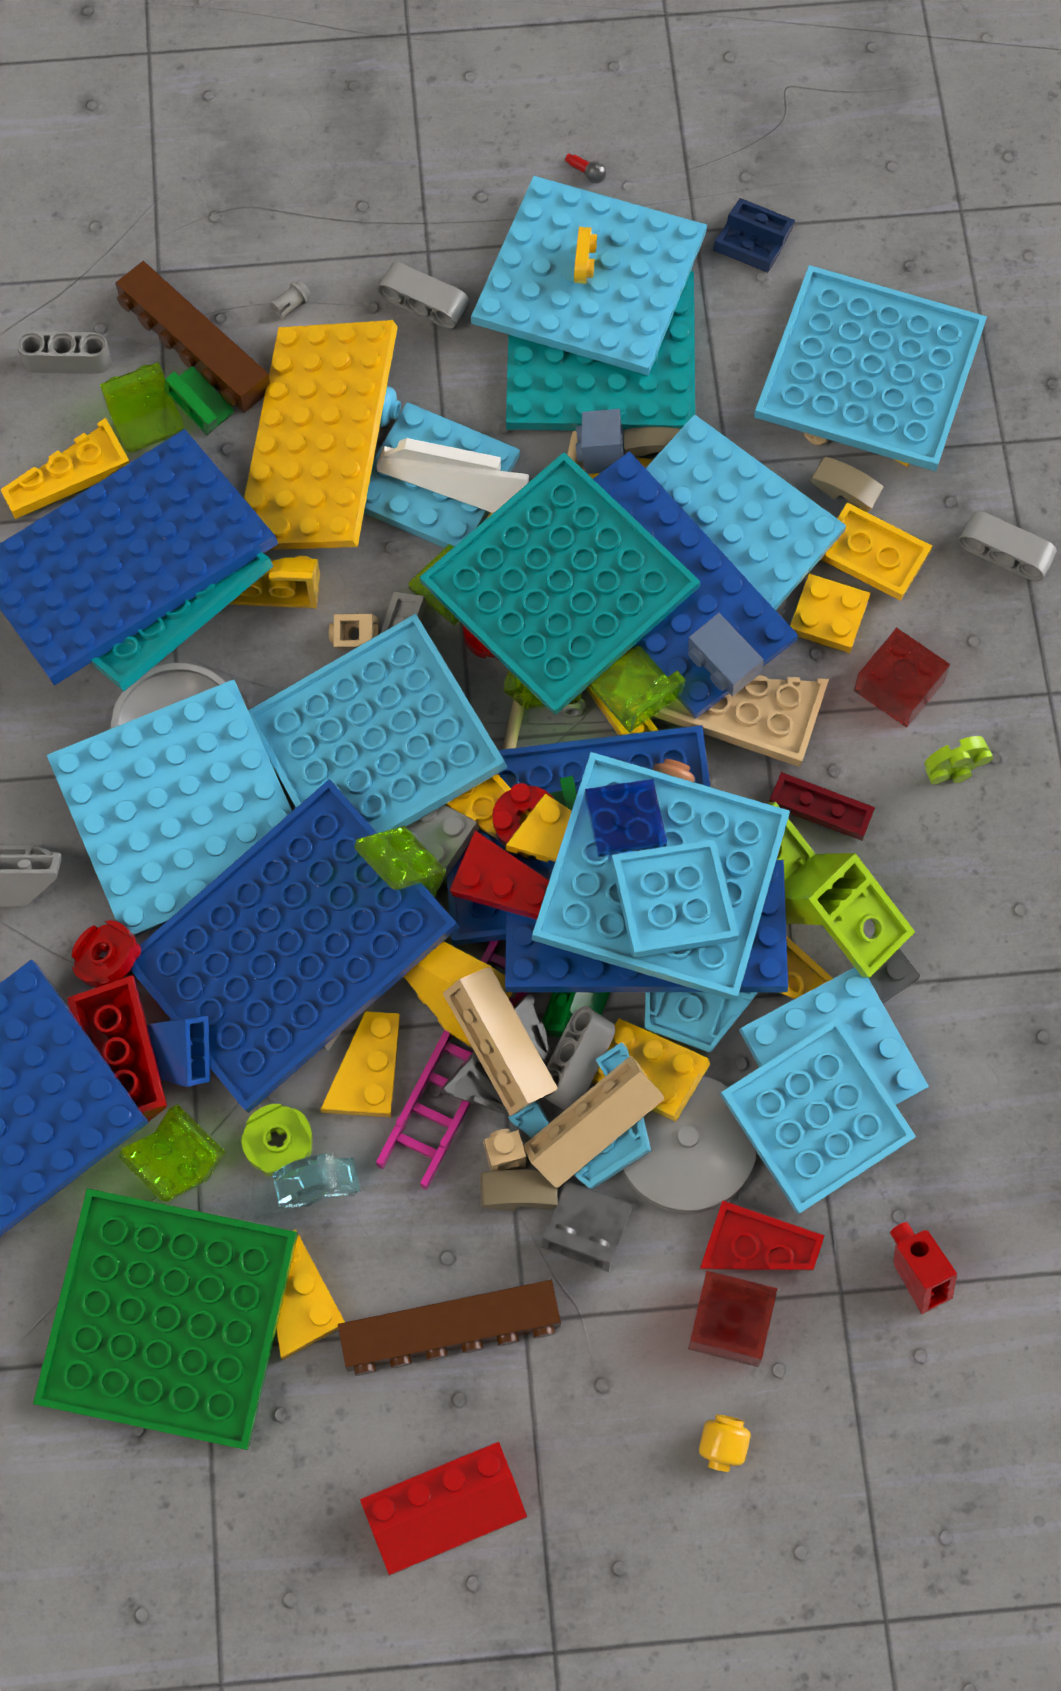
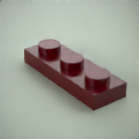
M783 772L780 773L769 802H776L780 808L789 810L792 815L863 841L875 807Z

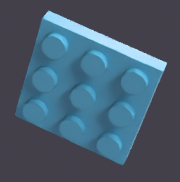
M715 839L612 855L611 863L633 958L738 940L739 933Z

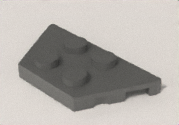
M531 993L524 994L513 1008L544 1064L547 1066L553 1050L547 1043V1033L543 1022L539 1023L532 1004L535 1003L534 997ZM475 1051L439 1090L442 1094L509 1116Z

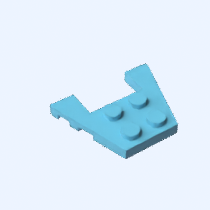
M646 992L645 1029L711 1053L758 992H739L736 1001L706 992Z
M621 1042L595 1059L605 1076L629 1057L628 1048ZM538 1101L508 1117L514 1125L524 1131L530 1138L534 1137L550 1123ZM644 1117L576 1172L574 1176L588 1188L594 1189L651 1152Z

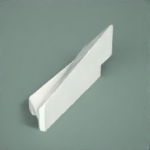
M409 438L400 440L397 448L383 446L377 462V471L492 513L529 483V474L501 471V457Z

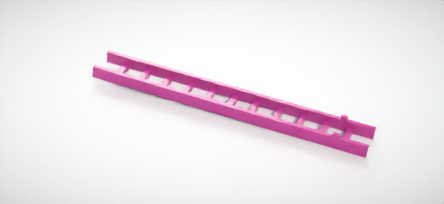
M502 940L490 941L480 961L488 965L491 963L505 970L506 958L495 954ZM517 992L515 998L509 997L512 1006L514 1007L524 994L528 992ZM445 1030L376 1161L377 1167L384 1169L397 1143L431 1158L432 1161L420 1182L421 1188L428 1190L471 1103L462 1100L454 1118L451 1119L418 1103L428 1082L442 1087L448 1081L447 1078L434 1073L444 1052L463 1061L472 1054L450 1043L452 1034ZM413 1112L448 1128L437 1150L402 1134Z

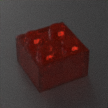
M896 627L858 673L853 691L907 728L944 683L950 663Z
M706 1271L688 1349L759 1367L764 1353L778 1288Z

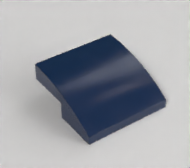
M739 198L728 214L726 225L714 242L713 251L768 273L786 243L795 220Z

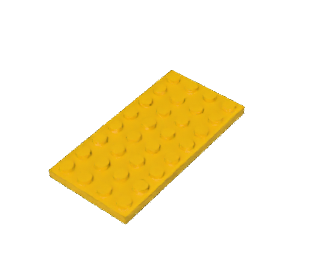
M394 320L278 327L269 372L270 384L266 387L244 495L245 501L273 532L279 543L270 550L358 547L398 328Z

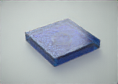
M653 779L585 789L584 795L597 857L666 847L667 838Z

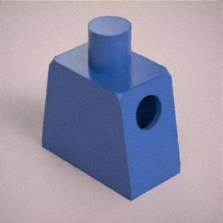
M208 1015L147 1025L161 1080L185 1087L210 1082Z

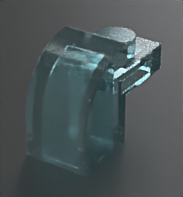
M333 1153L314 1155L296 1160L272 1174L279 1208L306 1207L323 1197L353 1196L361 1191L353 1157L333 1158Z

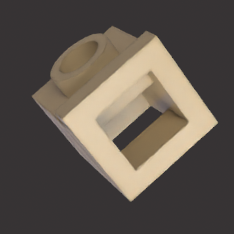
M334 614V623L329 625V640L333 643V647L339 651L353 650L379 635L380 619L373 614ZM359 629V638L352 640V631Z
M510 1129L497 1130L489 1135L490 1138L484 1139L483 1145L490 1171L526 1168V1155L519 1130L510 1132Z

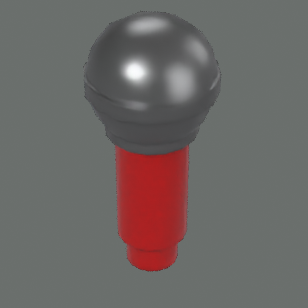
M569 153L566 155L565 162L585 173L590 182L600 183L605 179L607 171L601 162H589L575 154Z

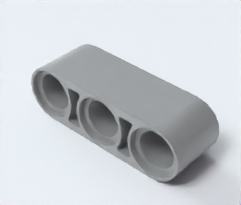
M400 262L392 263L377 286L379 295L386 301L447 329H452L456 326L470 303L467 295L458 288Z
M31 331L22 334L16 343L22 364L29 372L97 374L108 370L112 363L107 340L100 333Z
M983 511L972 513L958 539L959 544L968 552L1032 581H1042L1057 554L1055 546L1047 540Z
M583 1006L574 1012L546 1066L557 1085V1090L543 1098L565 1111L587 1092L599 1068L595 1059L606 1053L614 1037L615 1026L611 1021L588 1006Z

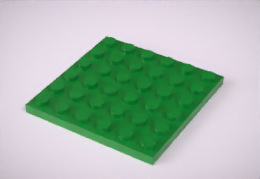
M87 1188L33 1404L249 1450L298 1233L296 1231Z

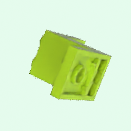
M776 802L768 803L769 805L779 807ZM788 818L777 860H784L786 924L822 925L863 978H870L915 933L914 929L856 853L815 854ZM868 919L872 920L875 926L874 934L870 938L866 937L863 931L864 923Z

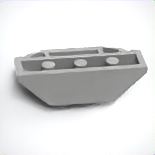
M0 845V907H26L57 879L62 860L61 853H52L47 849L34 845Z

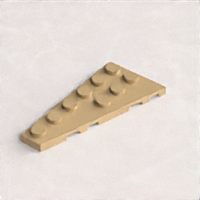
M623 669L612 702L682 727L702 725L703 734L800 767L829 679L818 678L817 681H800V677H787V680L768 679L766 676L758 675L733 697L728 694L695 719L653 670Z

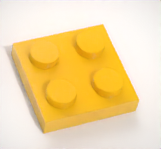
M809 573L790 627L800 638L850 653L871 593Z

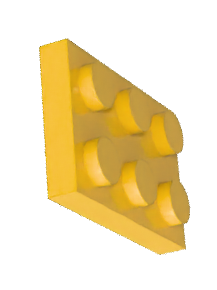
M846 503L837 518L846 525V529L820 560L901 601L930 554L932 545Z
M618 1018L614 1025L615 1034L607 1051L621 1042L626 1045L629 1056L631 1055L638 1062L647 1078L664 1096V1100L651 1111L676 1122L710 1065L709 1059ZM600 1066L591 1082L595 1085L605 1077Z

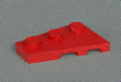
M475 830L454 878L450 892L452 896L537 920L549 880Z
M722 1200L700 1269L813 1271L825 1235Z

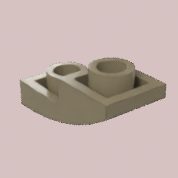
M671 427L625 429V453L630 451L635 457L647 456L655 452L660 453L681 429Z
M826 456L822 458L809 480L833 500L841 495L865 512L872 509L884 488L883 485L860 470Z
M500 1170L482 1172L480 1174L481 1208L515 1212L519 1206L553 1210L558 1205L557 1188L538 1170Z

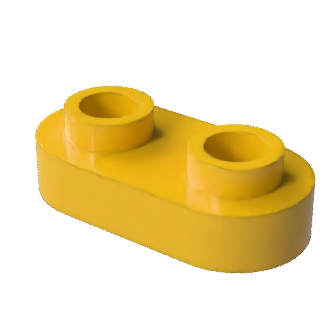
M579 226L574 283L586 284L587 278H593L595 259H589L590 253H596L597 234H592V227Z

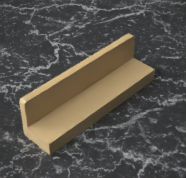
M490 967L459 979L443 992L446 1001L510 1116L557 1090L556 1083Z
M630 1055L526 1142L523 1148L530 1162L554 1187L558 1188L662 1102L664 1096L647 1078L638 1062Z

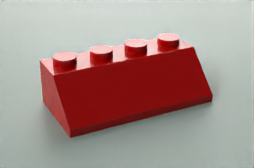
M132 975L67 997L71 1013L147 1121L150 1122L167 1107L135 977Z
M499 1441L360 1499L389 1576L527 1518L517 1486Z

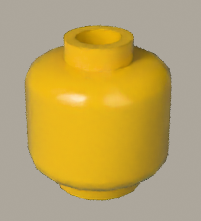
M716 1414L715 1419L705 1422L699 1444V1453L703 1458L709 1460V1468L730 1472L731 1466H740L745 1462L751 1438L750 1431L743 1427L745 1421L731 1416Z

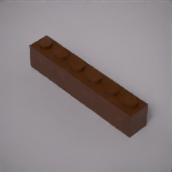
M144 261L140 262L115 282L119 295L117 300L122 308L127 312L132 311L136 314L139 322L146 330L150 331L152 329L158 334L162 344L169 350L173 348L188 368L194 367L212 387L215 386L221 392L223 399L231 407L236 405L245 413L265 396L266 387L270 385L269 373Z
M551 1279L339 1323L338 1330L345 1368L347 1372L354 1371L355 1376L376 1372V1366L390 1363L391 1368H399L411 1365V1358L426 1356L427 1361L448 1357L447 1351L462 1348V1353H471L484 1349L483 1343L497 1341L498 1346H504L519 1342V1336L533 1333L534 1338L551 1336L555 1334L554 1329L560 1327L561 1320Z

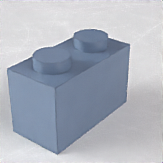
M620 408L582 412V425H576L578 441L576 443L577 461L584 462V469L587 474L601 473L623 456V429Z
M720 613L689 637L688 655L698 667L704 666L711 673L710 678L715 686L721 691L726 689L732 697L763 672L764 659Z

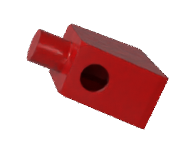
M908 1222L895 1226L890 1231V1235L896 1243L893 1263L920 1313L924 1314L953 1299L957 1272L930 1232L923 1230L915 1234Z

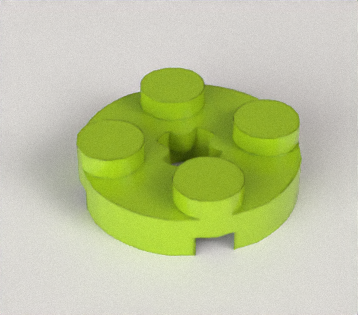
M982 736L966 737L959 740L961 744L959 747L951 750L949 745H946L931 754L924 762V768L931 784H939L949 779H952L954 783L963 782L972 776L971 770L992 761L994 757L985 739Z
M269 1104L256 1110L246 1122L247 1125L241 1140L242 1148L250 1164L267 1176L289 1174L300 1168L306 1159L310 1157L313 1134L307 1118L299 1110L282 1106V1104ZM276 1131L279 1135H287V1138L283 1141L284 1145L279 1148L276 1145L270 1146L268 1144L272 1140L271 1134Z

